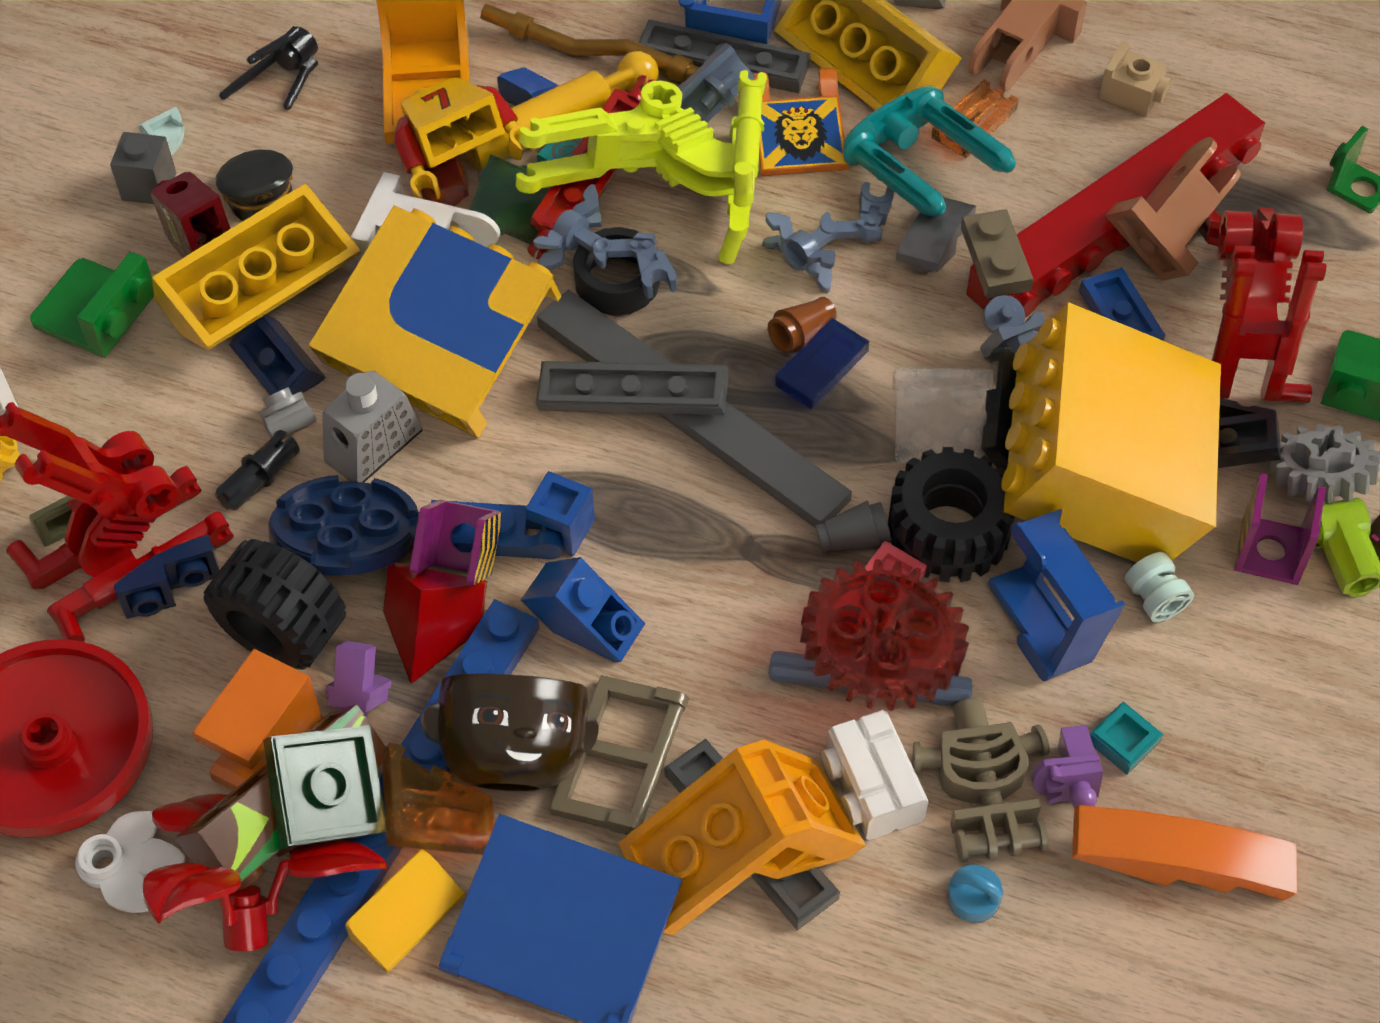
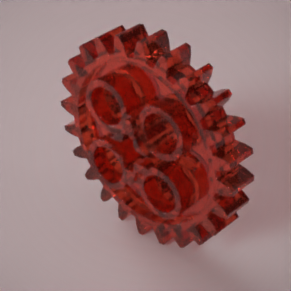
M875 559L873 569L870 571H866L864 566L859 561H856L852 575L838 567L835 571L834 581L823 577L820 580L818 592H810L807 607H804L800 642L806 644L804 659L816 660L813 673L815 677L831 675L828 685L830 691L838 689L842 685L847 687L846 701L848 702L854 700L859 693L866 695V706L869 709H872L877 698L884 699L889 711L894 710L896 700L902 698L910 709L915 708L918 694L931 702L934 700L937 688L947 691L952 677H958L969 645L965 641L969 626L960 623L964 610L962 607H950L954 594L951 591L937 594L936 589L939 582L937 578H933L926 583L919 581L921 569L918 567L909 575L902 574V565L899 561L895 562L891 571L884 570L880 559ZM864 654L866 655L863 659L858 660Z

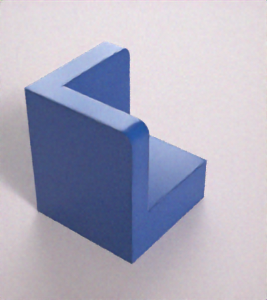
M548 471L525 508L526 518L562 533L564 553L574 556L595 521L593 490L588 486Z

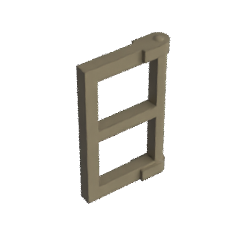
M601 675L588 707V715L595 718L598 725L609 697L667 710L653 751L651 753L596 740L592 749L582 754L577 767L566 779L558 784L549 809L552 815L608 828L610 831L628 835L644 822L689 697L680 691L659 686L655 688ZM587 755L646 769L630 813L571 799Z

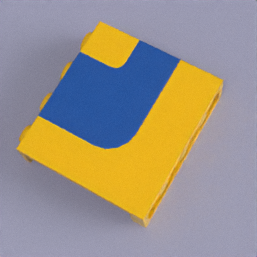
M393 205L308 346L323 364L348 376L356 373H366L367 371H376L399 388L407 396L412 407L479 438L488 423L479 408L545 296L555 301H559L561 298V294L553 280L554 275L538 263L529 262L528 265L514 260L510 252L496 244H490L487 248L474 242L475 239L459 227L451 226L449 230L437 225L431 216L421 210L413 208L410 213Z

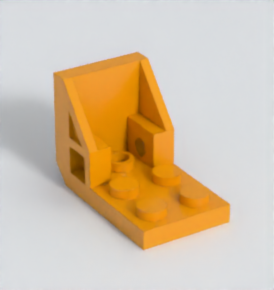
M765 739L733 750L618 842L625 859L682 879L663 932L669 935H675L753 873L780 879L816 867L849 859L866 846L855 825L853 826L819 761Z

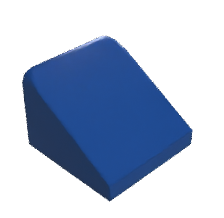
M525 67L501 73L497 77L499 93L505 101L515 106L559 86Z

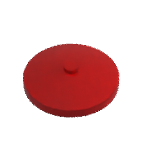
M54 639L27 643L0 654L1 834L16 837H45L79 828L109 811L129 792L139 778L149 757L152 745V712L146 694L136 675L120 658L111 652L86 642Z

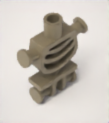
M969 698L959 701L953 706L957 730L943 731L939 748L921 747L920 742H914L912 764L915 773H920V768L939 769L941 787L949 797L967 803L982 804L981 807L953 810L950 826L952 834L955 833L956 849L960 862H968L969 856L985 854L988 860L996 859L998 847L1003 846L1008 847L1011 856L1021 855L1023 848L1038 847L1039 851H1047L1048 835L1046 826L1042 818L1038 819L1041 809L1039 798L1003 803L1002 799L1007 798L1022 787L1029 765L1028 755L1037 752L1041 756L1049 754L1050 747L1044 729L1038 724L1032 726L1030 733L1018 736L1011 722L989 725L981 699ZM1015 768V771L1012 774H1010L1006 778L998 780V778L1006 775ZM1034 822V825L1018 827L1017 825ZM1003 827L1004 834L995 835L994 828ZM974 830H979V832H980V833L967 834V835H965V833H964V832H967V831H974Z

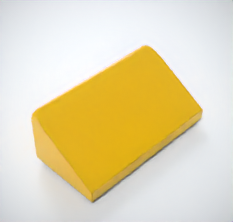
M421 849L346 922L345 926L350 940L389 973L466 895L439 863L426 850Z

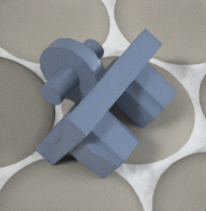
M725 43L717 52L709 56L704 61V64L685 82L683 81L678 86L682 92L681 108L685 110L691 107L694 110V115L698 114L701 117V121L704 120L708 123L723 107L730 108L736 102L735 96L739 93L737 86L740 72L742 70L748 71V78L750 80H753L755 76L740 60L732 46Z
M1002 295L990 300L984 309L983 321L988 331L992 334L980 346L985 360L990 358L993 349L1008 346L1016 354L1020 345L1028 343L1044 323L1045 319L1041 310L1033 313L1024 322V308L1014 297Z

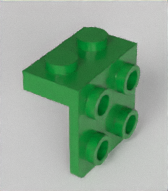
M130 251L115 270L86 258L76 260L30 315L33 327L106 358L154 297L152 275L146 257Z
M1351 330L1344 331L1341 334L1320 404L1380 422L1379 338Z

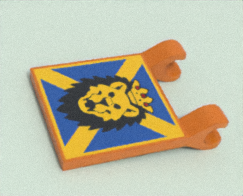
M819 69L820 81H818L817 86L819 97L770 100L768 74L765 73L767 81L762 97L761 118L764 122V132H760L759 147L761 176L848 170L849 164L845 162L843 155L845 136L838 96L836 69ZM753 73V75L755 76L753 81L757 79V75L759 73Z

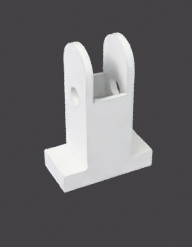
M383 172L350 238L361 250V254L355 258L357 266L393 205L410 213L413 208L421 210L431 216L437 225L448 230L452 226L450 222L453 220L459 225V228L469 233L475 239L474 242L485 247L497 243L500 229L496 222L485 214L404 195L401 176Z

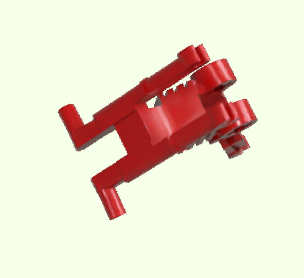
M1258 208L1257 214H1254V219L1251 212L1224 211L1221 217L1216 209H1214L1198 230L1207 244L1218 246V260L1223 261V266H1227V270L1222 271V278H1226V282L1221 283V290H1225V294H1220V300H1226V302L1223 304V315L1212 361L1221 364L1220 398L1228 399L1230 397L1239 360L1242 358L1268 360L1261 387V401L1310 403L1312 399V386L1310 384L1286 383L1288 375H1292L1304 330L1310 319V309L1318 281H1323L1326 274L1327 265L1322 263L1324 251L1304 250L1290 301V297H1285V293H1290L1291 285H1286V281H1291L1292 273H1287V269H1292L1293 262H1291V259H1297L1300 254L1303 239V220L1301 215L1277 214L1273 208ZM1277 303H1289L1285 321L1278 320Z
M13 402L5 406L6 411L0 416V436H7L40 450L37 454V461L33 464L26 454H21L16 459L15 468L23 481L29 485L40 484L74 498L69 499L67 502L72 513L65 533V543L59 546L57 550L38 559L22 540H17L7 547L6 553L23 571L33 589H44L81 568L86 574L94 577L82 584L83 586L48 607L47 613L57 624L62 639L84 642L85 637L77 618L95 607H98L100 610L118 599L114 585L127 573L153 556L176 545L209 535L213 546L223 545L234 537L228 528V522L221 512L217 511L162 545L152 547V551L136 559L131 549L137 548L138 543L136 541H141L145 536L143 532H147L151 527L149 522L154 523L157 517L201 493L202 489L197 484V478L188 466L181 467L169 477L162 467L153 466V452L142 436L135 431L118 433L108 439L101 448L82 437H77L66 427L17 407Z

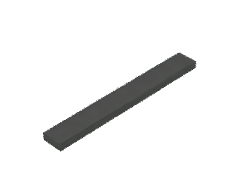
M569 289L561 295L559 301H554L537 316L538 327L586 362L673 364ZM727 402L725 415L659 414L815 528L816 524L824 523L826 520L836 516L851 501V490Z

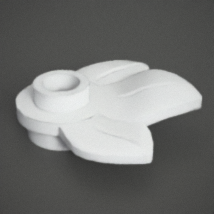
M153 811L131 812L119 817L107 834L90 837L81 845L77 853L75 866L82 881L89 886L101 888L106 902L117 910L129 913L149 911L143 897V881L145 876L152 870L160 867L186 863L185 855L177 847L161 839L154 838L157 826L152 821ZM113 858V862L107 867L96 869V865L101 859Z

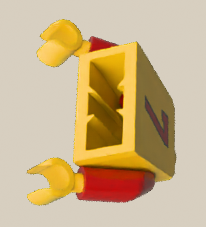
M457 77L450 78L430 88H419L411 97L401 102L404 116L397 122L393 140L406 173L413 175L410 181L413 197L421 199L419 192L424 188H431L435 191L437 200L440 198L437 178L433 173L425 171L424 168L427 165L430 168L437 166L504 134L505 131L509 135L508 152L510 156L515 160H522L523 150L519 143V132L521 127H526L529 130L530 127L516 123L518 121L516 114L501 94L491 86H478Z

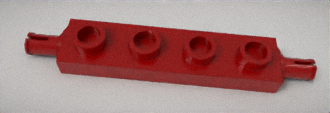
M640 75L630 92L615 89L602 109L607 113H615L636 108L639 105L643 86H645L644 83L647 76ZM649 78L646 84L652 82L653 80ZM583 137L572 156L587 153L589 137ZM609 169L599 178L551 186L530 221V225L539 232L535 239L539 236L548 237L549 231L553 229L560 215L566 210H573L575 205L584 201L583 193L589 185H595L598 198H600L618 169ZM533 240L527 251L534 257L538 250L536 259L539 260L543 253L548 252L549 249L535 247Z

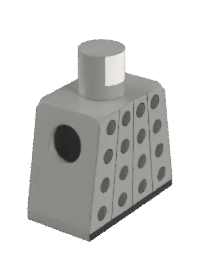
M376 371L356 373L350 376L345 384L346 390L332 401L322 413L324 461L352 482H366L422 432V426L407 396Z

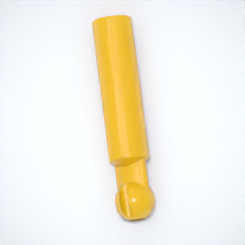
M641 51L630 52L620 61L617 71L606 77H603L595 70L589 71L511 109L518 117L516 122L518 125L530 127L531 118L540 119L599 107L603 108L615 89L630 92L640 75L647 76L644 85L649 78L657 81L658 65L649 54ZM505 131L504 134L464 152L472 167L479 172L511 157L508 152L509 135ZM521 145L523 151L528 149L527 147Z

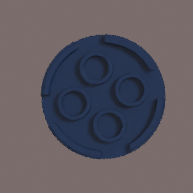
M338 475L309 480L288 490L276 500L277 507L272 512L268 523L270 543L295 553L315 567L321 574L344 576L373 572L385 568L407 555L414 547L419 512L413 499L405 491L389 482L374 478L371 484L352 481L339 482Z

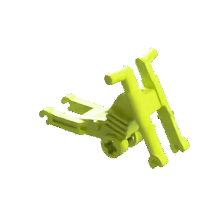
M742 70L740 72L737 86L739 92L738 115L732 118L729 132L732 143L715 139L713 137L714 129L712 127L708 128V123L704 120L701 121V117L698 114L694 115V110L691 107L685 110L682 109L681 90L676 85L667 81L647 83L642 88L639 105L629 111L607 113L599 107L540 119L531 118L530 130L526 127H521L519 132V143L524 147L536 149L545 144L589 137L587 153L538 163L527 164L526 175L523 173L516 174L515 187L520 192L532 194L540 191L541 188L599 178L609 169L622 168L626 172H635L639 168L656 167V172L659 175L663 174L662 178L665 181H669L671 187L682 184L694 192L705 196L728 195L727 214L730 217L729 227L718 259L724 264H733L737 258L742 241L746 237L749 228L750 210L754 201L755 178L758 175L760 132H764V122L761 118L762 97L765 92L767 76L765 73L760 72L757 75V79L753 81L748 78V71Z

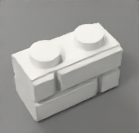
M881 710L863 716L858 721L851 720L833 726L828 730L826 749L821 751L825 771L831 781L840 780L845 791V795L841 796V802L853 826L859 824L866 839L872 840L890 834L895 829L901 830L919 824L925 819L928 806L927 796L887 711Z

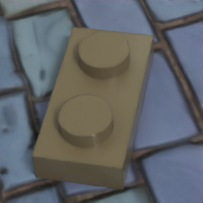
M1007 209L962 216L961 231L986 299L1031 291L1033 276Z

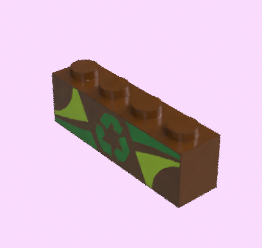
M357 704L330 712L307 731L314 732L370 725L377 768L392 756ZM267 764L175 837L193 863L202 864L207 868L221 867L237 871L241 878L239 890L250 886L265 873L261 865L273 855L280 857L287 854L289 850L296 848L280 849Z

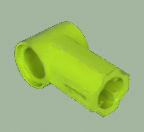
M1353 498V501L1349 502L1339 500L1334 501L1333 504L1324 503L1319 537L1315 545L1316 549L1323 548L1341 593L1348 594L1351 598L1367 595L1380 587V561L1369 538L1371 532L1370 516L1365 503L1360 498Z

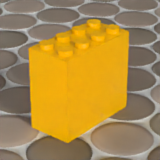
M1068 302L1053 318L1048 317L1042 324L1040 331L1028 343L1021 344L1014 356L1013 369L1016 370V382L1009 400V407L1013 410L1012 424L1005 441V447L1009 450L1008 467L1005 470L1001 483L1002 490L1005 491L1003 512L1027 521L1062 509L1059 524L1063 529H1066L1073 539L1134 562H1138L1144 557L1157 552H1165L1172 561L1216 527L1221 364Z

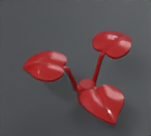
M227 794L200 795L181 802L160 806L153 810L152 821L155 826L162 830L182 832L225 798ZM346 839L299 846L289 850V859L279 863L267 898L261 895L260 888L255 885L239 890L241 887L240 874L233 869L221 867L207 868L202 864L191 862L168 865L149 872L143 881V897L150 914L158 924L182 909L219 899L222 908L224 947L232 951H252L260 949L268 943L267 915L278 913L277 900L285 877L288 874L293 877L313 878L367 869H384L387 871V864L372 849L359 842Z

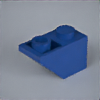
M581 557L546 562L521 598V601L554 634L613 662H621L646 624Z

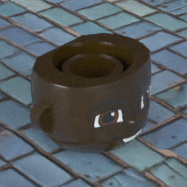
M478 673L447 676L441 681L438 703L428 706L421 717L424 734L427 739L438 744L444 763L457 778L480 788L503 791H535L556 786L566 779L577 767L582 754L592 749L596 743L599 725L595 718L588 715L587 688L584 685L571 681L525 675Z

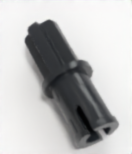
M277 430L273 437L253 455L247 454L242 458V466L222 483L215 492L216 498L227 510H238L262 486L269 487L273 483V476L300 452L299 445L291 435L283 443L282 440L287 436V432Z

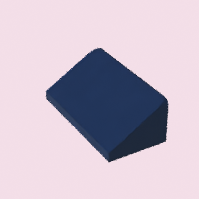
M268 315L262 316L243 328L229 344L270 395L289 387L292 395L299 392L303 394L326 378L283 325Z

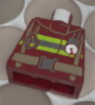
M184 172L170 180L159 182L150 193L168 240L183 258L231 229L220 196L191 172ZM198 232H203L207 235L205 242L202 244L197 240L202 237Z

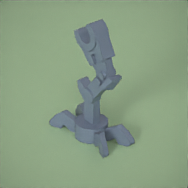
M864 182L861 186L859 198V220L835 222L832 221L830 213L825 212L821 216L819 228L811 234L803 230L794 233L789 216L768 212L766 214L767 225L772 231H779L780 235L764 238L762 246L769 249L777 247L778 251L784 254V257L793 268L801 271L806 270L809 275L817 277V285L823 292L829 293L832 282L831 268L834 267L836 254L834 250H820V248L836 238H859L863 243L880 241L883 230L879 227L886 223L892 207L894 191L887 186L885 195L880 197L873 196L869 192L870 183Z
M593 184L589 185L583 193V202L575 205L573 210H566L560 215L553 229L549 231L548 237L539 236L534 239L535 247L551 250V252L543 253L538 261V264L548 270L563 266L565 248L574 250L580 244L594 253V260L600 268L606 267V259L609 257L637 258L642 290L648 299L654 297L652 284L656 281H665L668 283L671 292L677 291L676 272L664 251H658L655 247L657 244L655 234L637 233L633 239L608 240L589 230L592 227H602L598 193Z

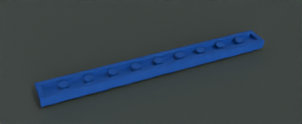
M494 599L444 678L450 675L478 673L511 675L540 629L538 618ZM441 683L379 778L388 832L380 835L349 839L367 846L386 861L387 871L384 869H367L315 877L222 1023H293L347 938L346 922L373 896L450 773V769L442 759L438 744L427 739L421 724L422 713L432 704L438 703Z

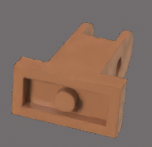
M1001 0L1000 10L1003 12L976 44L969 60L968 72L973 75L980 74L991 59L994 58L1005 63L1000 78V87L1005 90L1011 89L1054 35L1072 43L1077 39L1082 31L1087 2L1084 0Z
M1211 137L1205 138L1189 148L1146 200L1141 196L1115 203L1105 215L1161 281L1189 276L1199 262L1185 246L1240 178L1241 172L1234 165L1222 169L1209 180L1201 173L1200 169L1217 148V143Z

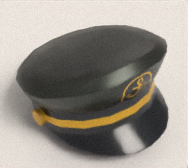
M258 149L244 152L229 159L219 169L216 175V186L221 192L224 202L227 201L234 214L244 221L293 191L290 180H293V165L284 154L273 150Z

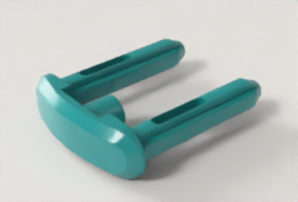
M933 86L921 87L879 107L849 131L843 145L845 162L854 166L860 164L922 214L934 217L942 216L945 213L946 204L942 194L879 145L890 140L901 149H907L916 142L919 135L918 129L929 122L993 171L1009 173L1016 166L1012 150L944 101L943 92Z

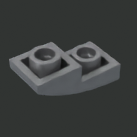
M943 197L946 210L942 216H928L920 212L900 244L896 253V261L910 264L918 271L938 272L956 253L957 238L962 234V216L974 215L976 213V205Z

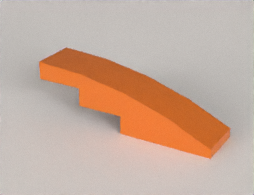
M1078 805L1074 808L1072 858L1164 886H1168L1179 879L1222 893H1227L1238 886L1281 900H1286L1297 894L1296 843L1192 818Z

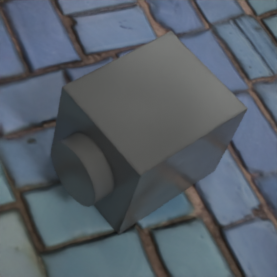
M131 132L122 133L110 163L121 200L154 204L150 195L152 189L159 182L174 178L177 173L167 138L165 136Z

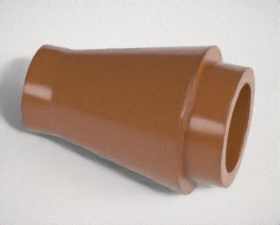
M822 296L814 301L776 311L773 319L768 322L767 326L772 343L784 353L801 351L828 324L835 321L837 316L835 306L828 298Z

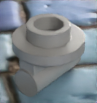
M289 387L264 398L263 401L267 408L258 412L265 423V429L270 438L273 437L277 430H283L289 435L316 422L315 415L311 407L306 403L302 392L292 395Z

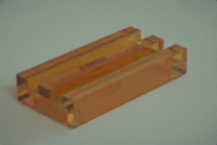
M983 79L954 109L978 125L980 119L996 106L998 109L979 126L991 135L1017 110L1019 99L1013 95L1008 99L1005 98L1004 90L999 87L994 91L991 90V83ZM936 127L932 128V139L966 159L971 155V153L948 138Z

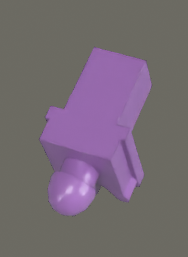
M346 641L336 646L334 681L326 685V693H328L327 706L345 708L357 704L367 718L368 711L381 703L387 702L391 680L383 676L374 675L375 645Z
M1087 725L1061 728L1058 744L1061 758L1042 760L1034 768L1031 775L1034 789L1041 795L1046 794L1048 804L1070 801L1074 808L1078 805L1095 806L1097 797H1099L1103 770L1099 755L1095 753Z

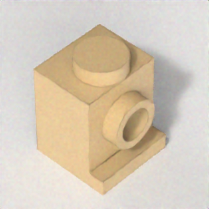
M1121 41L1105 68L1099 99L1146 117L1155 101L1162 103L1168 93L1171 79L1166 77L1168 65L1129 51L1130 44Z

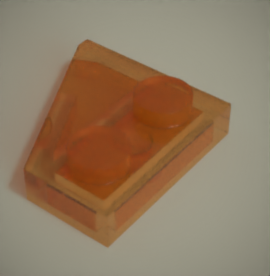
M389 742L382 751L387 845L483 855L494 828L492 798L470 785L460 784L454 779L453 775L436 765L427 770L403 756L405 747L398 743Z

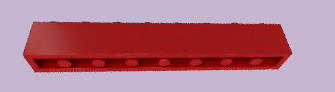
M1228 93L1220 96L1018 233V240L1033 276L1031 291L1007 296L1017 299L1024 308L1025 318L1028 317L1040 302L1052 294L1054 296L1061 294L1076 277L1084 272L1090 273L1094 271L1105 257L1117 249L1121 251L1130 245L1105 216L1115 203L1141 196L1146 200L1180 157L1189 148L1205 138L1211 137L1217 143L1216 150L1200 169L1207 180L1228 166L1249 163L1261 149L1260 138L1265 122ZM972 264L966 295L984 310L993 298L986 299L975 266Z

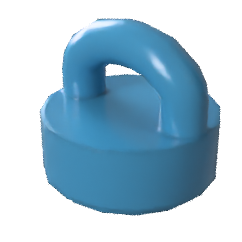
M980 865L964 866L955 871L950 879L947 892L948 904L954 914L963 920L973 923L986 921L993 917L1000 907L1003 895L1002 883L996 873L987 867Z

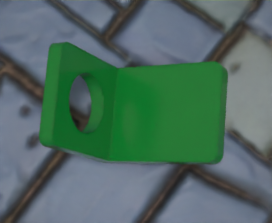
M1361 126L1347 143H1341L1333 154L1329 166L1333 167L1334 171L1327 191L1367 213H1373L1380 205V176L1356 164L1368 132V128ZM1357 181L1368 182L1374 186L1376 194L1369 197L1360 196L1352 190L1351 184Z

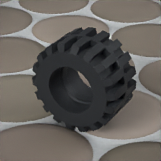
M942 447V453L938 454L933 449L922 452L921 461L915 457L910 459L906 463L905 471L900 470L895 478L888 517V527L892 537L891 544L927 565L924 576L926 578H929L932 573L939 575L940 582H950V577L958 576L960 582L971 580L973 572H976L981 577L989 572L991 564L998 565L1003 558L1004 550L1008 548L1011 526L1015 516L1003 512L1005 491L1002 490L1001 483L1005 471L1002 467L994 469L992 467L993 460L986 455L977 458L974 456V450L964 448L963 453L954 452L953 447ZM944 506L955 507L967 512L974 519L960 523L947 522L934 516L930 510Z
M257 539L241 542L203 592V599L208 607L207 609L220 627L236 642L250 652L256 649L298 670L306 669V667L312 665L347 614L345 611L346 606L339 593L315 567L285 548Z

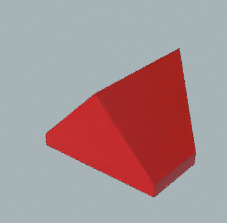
M396 562L388 566L383 613L410 684L414 683L470 638L484 615L488 581L483 580L476 585L467 584L466 576L431 569L415 574L410 573V565Z

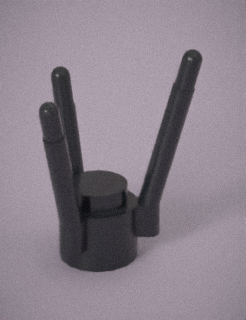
M293 26L283 36L248 56L247 62L249 64L261 61L219 93V97L221 99L228 98L277 62L288 71L301 69L283 104L284 109L290 110L307 77L318 66L317 60L313 57L318 51V44L315 38L306 29Z

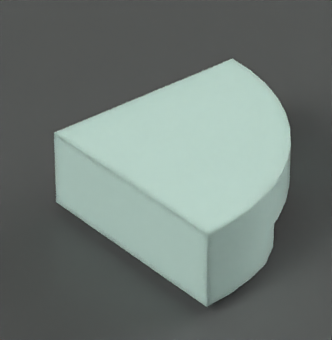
M177 107L138 125L140 134L165 136L171 155L179 149L183 142L184 125Z

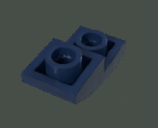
M209 535L189 540L153 556L127 573L114 585L116 596L126 619L137 616H152L163 609L174 607L176 603L173 589L196 587L217 575L220 568Z

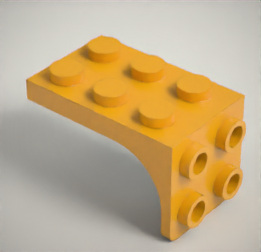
M376 0L382 43L383 122L386 144H394L393 137L397 122L404 116L401 102L411 97L419 88H430L447 79L456 77L470 83L469 39L464 0Z

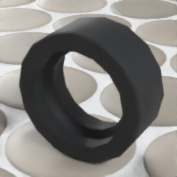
M623 227L604 228L594 233L608 240L633 239L640 232ZM580 244L576 249L573 257L576 292L580 298L601 313L609 315L631 314L646 307L656 297L660 281L652 284L654 297L650 299L643 293L641 276L622 284L601 282L590 274V271L597 265L594 260V253ZM609 257V258H607V259L623 258V259L632 260V261H634L635 263L638 264L637 258H635V257Z

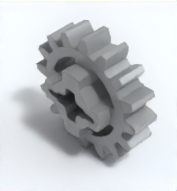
M1317 424L1314 431H1309L1307 428L1299 426L1297 427L1296 436L1286 432L1282 434L1280 442L1281 460L1270 461V475L1275 476V485L1277 487L1288 485V495L1294 496L1300 492L1306 494L1307 502L1312 501L1318 486L1326 487L1324 500L1327 504H1333L1334 497L1341 496L1349 502L1353 501L1354 491L1366 495L1369 493V485L1377 484L1380 451L1374 450L1375 442L1373 440L1361 441V432L1354 431L1350 434L1343 433V426L1341 425L1324 427L1323 424Z

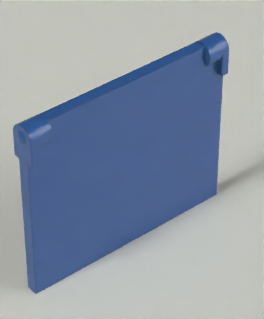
M499 814L451 938L449 937L440 959L439 970L457 977L467 978L583 1023H631L682 879Z

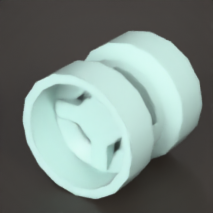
M1157 552L1144 557L1128 570L1124 578L1133 594L1141 595L1143 598V608L1152 622H1162L1176 616L1188 607L1194 598V593L1187 582L1183 579H1178L1174 574L1176 567L1165 552Z

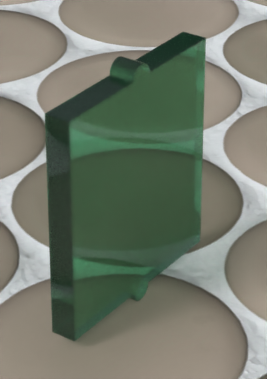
M491 154L469 210L485 214L494 220L500 229V235L505 233L531 245L539 233L530 225L532 215L551 187L541 188L540 191L532 194L520 192L515 187L516 174L523 173L526 175L527 166L522 165L519 167Z

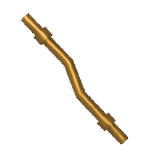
M488 3L481 10L480 19L509 30L510 36L523 41H527L529 38L571 56H625L630 52L641 51L649 54L656 61L658 69L668 73V78L680 83L685 82L700 68L693 65L692 59L679 54L673 57L628 38L575 39L537 24L534 17L519 11L513 14Z

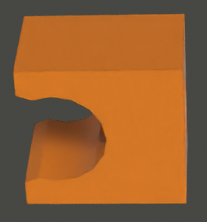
M253 649L192 733L197 742L221 754L214 762L209 774L212 781L233 791L267 764L264 739L271 736L305 733L323 718L310 676Z

